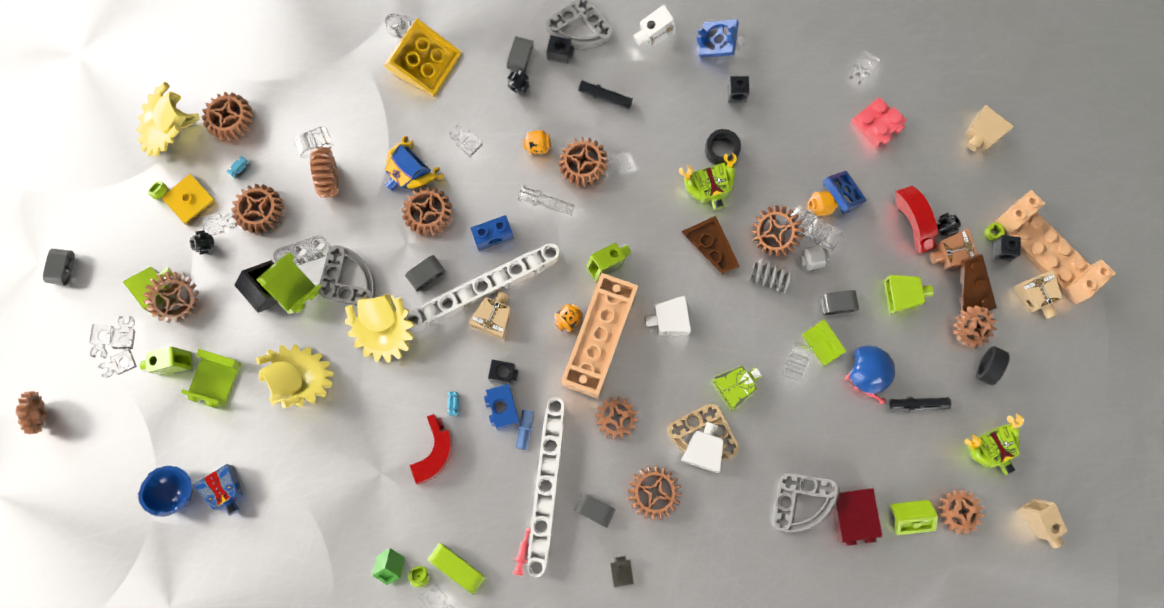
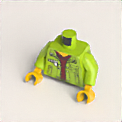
M734 153L730 161H728V155H724V160L727 162L726 166L725 163L693 172L692 167L686 165L688 171L685 174L682 168L679 169V173L685 177L683 180L687 192L696 200H700L702 204L711 202L714 211L725 207L722 199L726 198L733 188L735 180V165L733 164L737 160Z
M1016 414V419L1012 416L1007 417V421L1011 423L1010 425L999 426L979 437L972 434L971 441L965 439L964 443L969 446L972 459L988 468L1000 466L1004 475L1014 472L1015 468L1010 460L1019 456L1020 426L1024 423L1023 417L1019 414Z

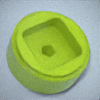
M157 181L150 186L148 195L157 200L166 193L168 187L162 181Z
M423 566L412 568L408 574V579L413 587L426 585L430 578L428 570Z

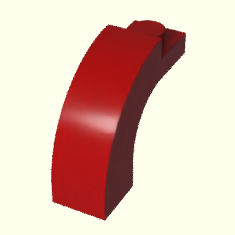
M914 186L895 191L897 208L907 216L912 226L916 252L921 254L936 249L935 235L939 234L933 211L924 195Z
M435 414L427 416L434 437L432 452L424 460L409 465L417 485L437 477L447 466L452 454L453 441L451 431H442L444 428L441 417L437 418Z

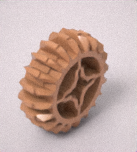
M225 91L223 96L217 93L216 99L211 97L212 102L206 103L208 108L202 109L205 115L201 116L207 132L212 134L214 138H219L222 141L225 139L231 141L233 137L239 139L238 135L240 134L245 136L244 130H250L248 125L253 124L251 118L254 117L251 112L252 107L248 101L239 94L236 95L231 92L229 95ZM236 106L240 108V115L236 113ZM216 118L220 120V127L215 124Z
M581 137L580 142L574 139V144L568 142V149L563 148L562 152L564 154H559L561 160L558 162V165L561 167L560 172L564 174L565 180L569 179L570 184L575 182L577 187L580 183H583V187H586L587 182H590V185L593 186V180L599 182V176H605L603 170H608V165H606L609 162L606 157L607 152L603 151V145L598 146V141L595 140L592 143L591 138L584 141V138ZM589 152H593L598 157V161L590 158ZM569 163L577 167L578 173L573 172L569 168Z
M328 147L312 149L310 153V170L316 193L320 198L337 196L339 192V179L333 152Z
M256 183L254 188L248 185L247 191L241 189L242 195H236L238 201H232L233 205L236 206L231 208L232 212L235 213L233 219L237 220L236 224L241 226L244 231L248 230L251 234L255 231L257 234H261L262 229L268 233V227L275 229L273 224L275 222L280 223L278 217H283V213L280 211L284 210V206L281 205L283 200L279 198L278 192H274L272 187L267 188L264 184L260 187ZM254 205L260 208L259 210L262 212L261 214L256 210L257 208ZM257 218H262V220L260 221H251Z
M427 186L425 191L420 187V192L417 193L416 190H413V196L407 195L409 201H403L405 207L401 210L404 213L402 218L406 220L405 225L407 227L410 226L412 232L416 230L417 235L423 232L424 236L427 237L428 233L431 232L432 236H435V230L441 233V227L447 228L446 222H451L452 219L449 215L453 214V211L450 209L452 204L448 202L449 197L444 196L443 191L438 193L436 187L432 191L430 186ZM435 200L442 205L441 213L434 208ZM413 210L420 214L419 222L413 219ZM435 219L434 222L428 224L430 220Z
M775 205L774 211L771 207H767L768 214L762 210L760 213L763 217L756 216L755 218L759 223L752 224V226L757 227V230L752 231V234H757L753 241H760L757 244V248L764 246L762 252L766 253L769 250V256H773L775 252L776 256L780 257L781 250L784 255H788L787 248L791 252L795 251L793 244L795 246L800 245L796 239H803L802 235H798V232L804 231V228H798V225H801L803 222L801 220L795 221L799 215L794 214L791 216L793 209H789L786 212V206H782L780 210L779 206ZM775 215L785 217L790 223L780 224ZM770 219V228L768 231L764 232V226L766 222ZM775 227L785 228L782 229L781 232H779L780 235L770 234L773 233L774 230H776ZM792 229L791 238L785 244V234ZM766 238H775L776 242H779L780 247L769 244Z
M165 271V277L157 274V281L151 278L150 281L153 285L145 286L149 291L143 292V295L147 297L143 302L148 305L146 309L147 311H152L151 315L153 317L158 316L159 321L165 318L167 323H170L171 318L178 322V317L181 316L185 320L186 316L184 314L192 315L190 308L197 309L193 302L199 301V298L196 297L199 291L195 289L197 285L191 283L192 279L190 277L185 278L184 273L178 276L176 271H173L170 276L169 272ZM175 283L172 284L168 289L161 288L166 284ZM181 285L187 290L186 299L180 296ZM156 294L163 298L162 308L156 305ZM174 294L176 298L169 300L167 296ZM181 305V307L171 310L173 306Z
M647 466L646 474L642 469L639 470L641 477L634 474L633 478L637 480L636 483L630 481L629 484L634 486V489H628V493H634V496L629 497L628 500H635L636 503L631 505V507L639 506L640 509L636 512L638 515L642 510L645 511L643 518L646 519L648 514H651V520H655V514H658V518L662 520L663 512L667 517L670 516L669 508L672 511H676V508L672 505L673 503L680 504V501L676 500L675 496L681 497L682 493H676L675 490L680 489L681 485L674 486L673 483L678 478L676 477L671 480L669 478L673 474L671 471L665 475V467L661 469V472H658V466H654V472H651L650 466ZM648 477H657L653 486L641 484ZM663 480L669 485L671 496L662 491L661 485ZM658 484L657 492L660 493V495L662 496H655V498L651 502L652 493H650L648 490H653L654 487H656ZM638 490H641L648 496L646 507L639 499ZM660 499L668 502L662 509L652 510L656 500Z

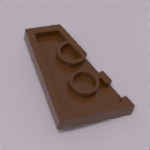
M716 216L681 231L722 275L740 267Z
M977 254L961 260L960 283L962 284V296H960L959 300L961 310L967 312L968 306L974 309L975 305L981 308L984 307L988 311L996 309L997 306L983 255Z

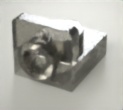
M626 556L615 557L614 562H610L614 587L634 584L631 559L626 560Z

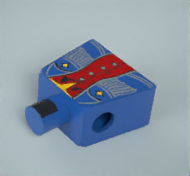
M226 464L193 484L194 488L213 510H220L224 507L228 516L240 510L235 500L243 495V491L233 465Z

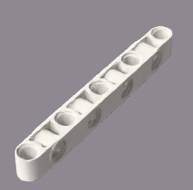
M552 243L546 244L422 304L420 307L410 311L405 318L409 321L412 318H418V323L409 328V330L418 332L483 301L486 297L489 298L497 294L498 291L501 292L542 272L559 261L560 251L558 246ZM549 251H554L556 253V255L552 258L548 257L546 254ZM519 267L522 269V272L514 274L512 273L513 269ZM481 284L488 285L485 291H479L478 287ZM452 301V307L444 308L445 302Z
M553 397L547 402L543 424L528 549L527 569L533 577H540L545 573L547 558L549 557L565 411L564 402L558 397ZM557 402L561 404V409L558 412L552 411L550 409L552 403ZM549 441H554L557 444L554 451L546 449V444ZM548 480L552 483V489L545 492L541 489V484L543 481ZM539 521L547 523V530L545 532L537 531L536 525ZM534 562L542 564L543 569L541 573L536 574L532 571L531 566Z

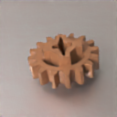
M977 305L974 306V309L968 306L967 312L961 310L962 316L955 317L958 323H953V326L957 327L953 331L954 334L958 335L956 339L962 342L963 345H969L972 348H975L976 345L982 347L983 341L989 343L988 337H994L991 332L997 330L993 326L997 322L992 318L994 314L989 312L988 309Z
M27 391L21 393V398H18L19 405H16V416L19 419L18 424L21 425L20 429L24 430V434H38L42 431V427L45 426L43 422L47 417V412L44 408L45 403L42 400V396H39V392Z
M620 396L617 397L616 401L610 397L609 403L604 400L602 402L604 407L598 406L597 408L601 413L595 415L596 418H600L596 422V425L602 426L599 431L603 432L605 430V437L612 434L613 440H615L617 435L623 439L624 433L629 436L631 434L629 429L635 430L636 428L632 423L638 421L637 418L633 417L637 414V411L631 410L634 405L630 404L628 406V399H625L623 402L620 401ZM617 405L624 407L627 411L618 409ZM610 407V414L603 418L604 412ZM614 410L615 413H617V416L622 417L619 420V426L618 423H616V420L611 419L614 416ZM630 418L629 424L623 429L624 420ZM606 425L614 426L616 431L609 429Z
M953 490L952 494L946 493L947 499H940L943 506H938V509L942 510L938 517H944L945 519L942 524H949L948 530L953 531L955 529L957 534H961L962 531L964 534H968L970 530H977L975 524L981 525L982 522L978 519L979 517H984L980 513V510L984 509V507L978 506L980 499H973L974 493L967 494L966 490H961L960 493L958 490Z

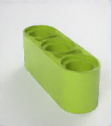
M442 543L437 545L427 559L473 595L486 579L482 573Z

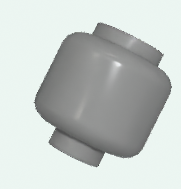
M821 245L805 248L803 255H800L801 266H805L809 272L825 269L830 262L828 250L824 249Z

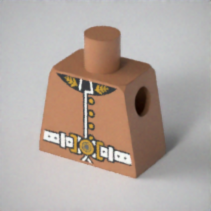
M965 229L939 242L936 245L937 251L930 253L929 257L932 264L941 262L944 270L961 269V260L977 255L978 252L969 229Z

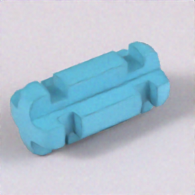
M240 156V160H236L231 165V169L227 170V173L233 178H236V174H240L246 168L245 165L249 164L248 160L243 156Z
M448 392L447 409L449 411L447 414L451 416L458 415L459 399L457 396L459 394L458 392Z

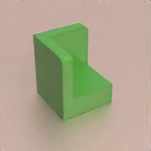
M391 548L378 554L372 576L386 585L401 578L405 560L404 556Z

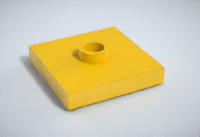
M191 174L187 175L161 197L186 226L215 202L212 196Z

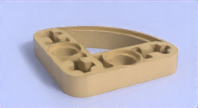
M708 404L672 422L668 426L667 432L670 439L682 452H685L688 444L682 438L706 426L699 412H702V415L708 412V408L716 411L714 414L715 418L711 416L704 418L706 423L722 425L726 430L723 436L715 434V437L724 439L729 435L730 439H727L729 445H734L733 453H730V451L726 452L724 448L727 445L725 441L723 442L721 461L735 456L739 451V445L719 407L715 404ZM695 416L699 419L697 427L689 425L688 419ZM684 420L685 426L689 431L686 432L684 428L679 432L680 435L672 434L673 426L675 425L677 428L682 426L683 423L681 421Z

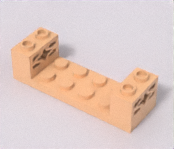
M1030 190L993 223L1001 224L1004 227V234L1006 236L1021 237V251L1043 273L1053 270L1059 289L1075 305L1089 299L1116 273L1102 259L1090 265L1037 212L1045 202Z
M601 273L561 380L562 387L595 399L599 398L628 313L634 302L638 285Z

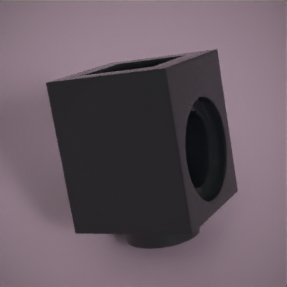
M550 35L546 51L547 60L568 64L569 57H573L574 54L572 39ZM563 48V49H565V50H564V51H558L557 49Z
M730 76L727 85L728 102L747 101L749 96V76Z
M1001 235L993 241L992 259L1013 261L1019 257L1021 237Z
M492 359L488 379L491 382L512 385L513 381H517L519 370L516 369L514 363ZM506 368L509 370V375L507 377H500L499 371Z

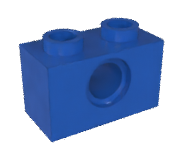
M506 215L470 228L478 251L514 239Z
M509 384L486 390L487 396H484L486 407L491 408L492 414L489 415L491 425L496 426V429L500 430L520 424ZM499 403L506 404L504 412L496 411V406Z

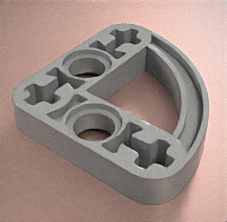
M575 0L546 21V30L550 35L572 39V46L574 48L597 47L608 42L612 37V27L590 0ZM580 4L586 5V10L583 7L580 8ZM570 12L574 16L572 19H565L564 14ZM596 16L599 20L596 23H591L589 18ZM582 19L595 36L579 38L567 35L562 31ZM551 24H557V28H555L554 26L551 27ZM601 29H602L604 32L607 31V35H605V34H602V35H601Z
M332 246L327 253L320 280L322 287L318 290L319 294L326 300L358 306V300L360 299L356 297V294L362 297L367 294L369 299L375 298V281L366 262L357 253L346 247ZM339 251L342 255L338 256L336 260L333 254ZM346 258L352 260L360 267L365 278L366 289L340 284ZM336 268L338 271L337 275L329 277V269ZM326 280L331 281L330 289L332 290V292H328L327 295L323 291L324 289H328L329 283ZM344 290L351 291V296L348 299L341 297Z
M793 473L784 474L779 482L774 526L782 532L796 533L819 525L829 516L836 505L839 496L838 484L830 479ZM789 477H791L792 481L799 483V478H801L800 490H797L799 487L797 485H790V488H788L785 480L788 481ZM808 480L813 481L815 484L812 491H806L804 488V484ZM819 482H821L820 485L823 487H828L831 484L835 488L834 491L830 492V495H828L826 490L820 489V493H817ZM798 494L827 498L823 507L814 516L805 521L794 523ZM784 497H790L792 500L789 508H784L781 504ZM780 510L790 512V515L786 514L785 516L788 525H784V528L779 524V520H783L784 516L783 513H780Z

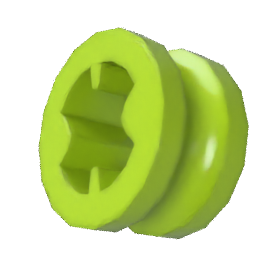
M999 223L990 224L984 231L985 237L990 241H994L1005 233L1004 227ZM994 228H995V231H996V230L998 231V234L995 235V236H994V233H993V234L991 233V230L994 229Z

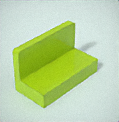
M825 319L802 334V337L822 366H825L846 352Z
M930 500L891 504L890 508L895 517L894 531L896 535L936 531L938 515Z

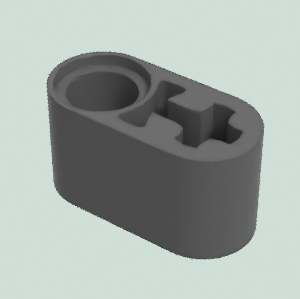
M515 36L507 60V69L526 72L533 50V40Z
M51 248L47 254L43 270V281L49 284L66 286L70 281L75 261L74 252L72 250Z
M432 255L409 270L405 277L415 291L418 292L440 278L446 270L435 255Z
M856 290L820 295L823 315L850 313L859 310Z
M582 492L573 511L607 528L616 509Z

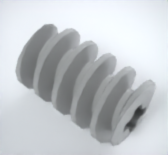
M763 259L755 262L748 279L750 280L753 276H756V283L763 279V286L770 282V289L777 285V292L784 288L785 293L792 278V271L789 270L785 274V268L783 267L778 271V265L776 264L770 268L771 263L768 261L763 265Z

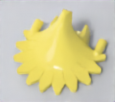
M163 82L160 87H155L154 95L148 94V104L142 105L144 113L138 117V120L141 122L137 128V132L141 133L138 143H143L141 150L147 151L148 156H152L153 153L155 156H159L160 151L166 152L168 143L173 144L175 136L181 129L187 128L200 120L198 113L186 114L176 108V104L181 99L179 94L170 91L163 95L170 88L167 82Z
M390 293L371 299L367 297L358 300L359 316L357 317L353 305L345 307L348 316L345 323L353 327L348 332V336L357 337L354 347L364 346L363 354L365 357L373 353L376 362L380 361L382 356L387 362L392 361V355L398 359L402 357L401 349L405 351L410 349L406 340H412L414 335L407 329L414 326V323L405 319L410 310L405 309L402 297L394 299V295L391 296Z
M294 344L290 351L281 345L279 353L268 350L266 355L256 358L258 365L271 361V365L259 371L260 382H267L271 392V397L269 398L271 404L274 405L281 402L283 408L296 404L298 407H302L304 399L314 404L316 403L315 395L325 397L326 391L324 388L332 387V382L328 378L334 375V372L326 370L330 366V362L320 361L322 353L311 355L310 347L300 351L297 344Z

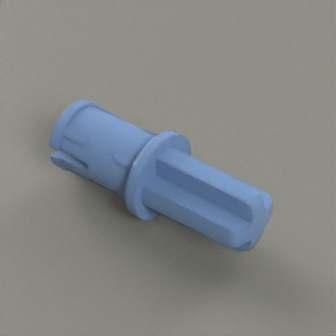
M522 410L520 426L517 427V430H519L516 443L517 449L527 450L530 432L533 431L531 429L533 411Z

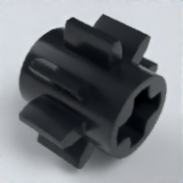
M518 70V72L514 73L512 71L507 77L508 87L513 92L518 94L523 91L525 93L529 88V77L524 72Z
M947 212L939 216L940 219L938 220L937 227L941 235H949L950 237L958 233L961 222L955 214L949 215Z
M204 230L195 231V235L190 237V247L193 251L199 252V255L208 254V250L214 247L212 235L208 234V232L205 233Z

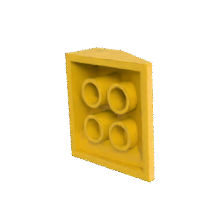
M416 18L383 67L400 79L434 96L461 54V51Z

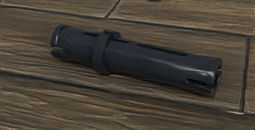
M581 80L579 85V92L589 94L595 99H603L627 109L631 107L633 98Z
M949 397L890 399L889 408L891 412L950 410L951 399Z

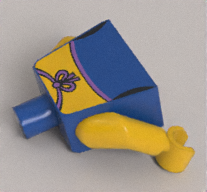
M403 136L402 143H398L388 151L384 170L391 178L385 185L391 191H394L398 186L414 189L424 186L434 179L440 181L444 177V173L441 175L435 174L440 171L439 167H435L433 173H429L431 170L411 150L414 146L413 140L406 143L408 141L407 136Z

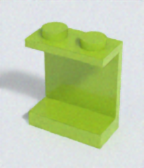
M291 252L284 254L257 279L288 314L299 313L306 306L304 303L308 299L313 300L319 294L318 290L322 287L320 284L314 285L292 261L295 257Z
M198 349L196 356L201 358L189 390L182 389L181 393L188 395L186 399L197 403L199 399L206 401L204 405L216 408L217 405L224 407L241 363L234 359Z

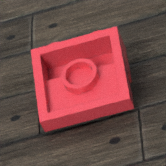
M879 97L855 116L851 122L877 148L881 143L883 145L888 143L892 139L891 135L893 133L899 134L906 127L904 124L907 120L895 107L891 109Z

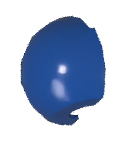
M871 345L858 347L854 350L853 357H856V360L849 375L853 384L865 393L875 394L885 391L895 378V364L889 353L877 346Z
M163 466L156 468L148 473V476L141 484L138 493L139 503L146 512L156 517L177 513L185 508L191 500L193 493L191 479L186 471L179 467Z

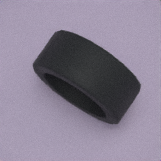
M719 129L709 135L705 144V154L711 163L715 165L725 163L726 166L727 162L724 160V157H720L713 152V142L720 138L729 140L733 144V153L736 157L739 156L741 151V142L733 131ZM732 154L728 156V161L732 160Z
M996 346L989 348L979 363L976 373L977 379L989 385H995L1005 373L1010 359L1009 353Z

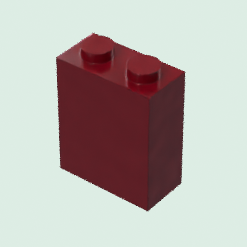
M874 488L840 492L836 505L832 510L838 542H844L845 546L857 545V540L873 543L877 542L876 538L883 537Z

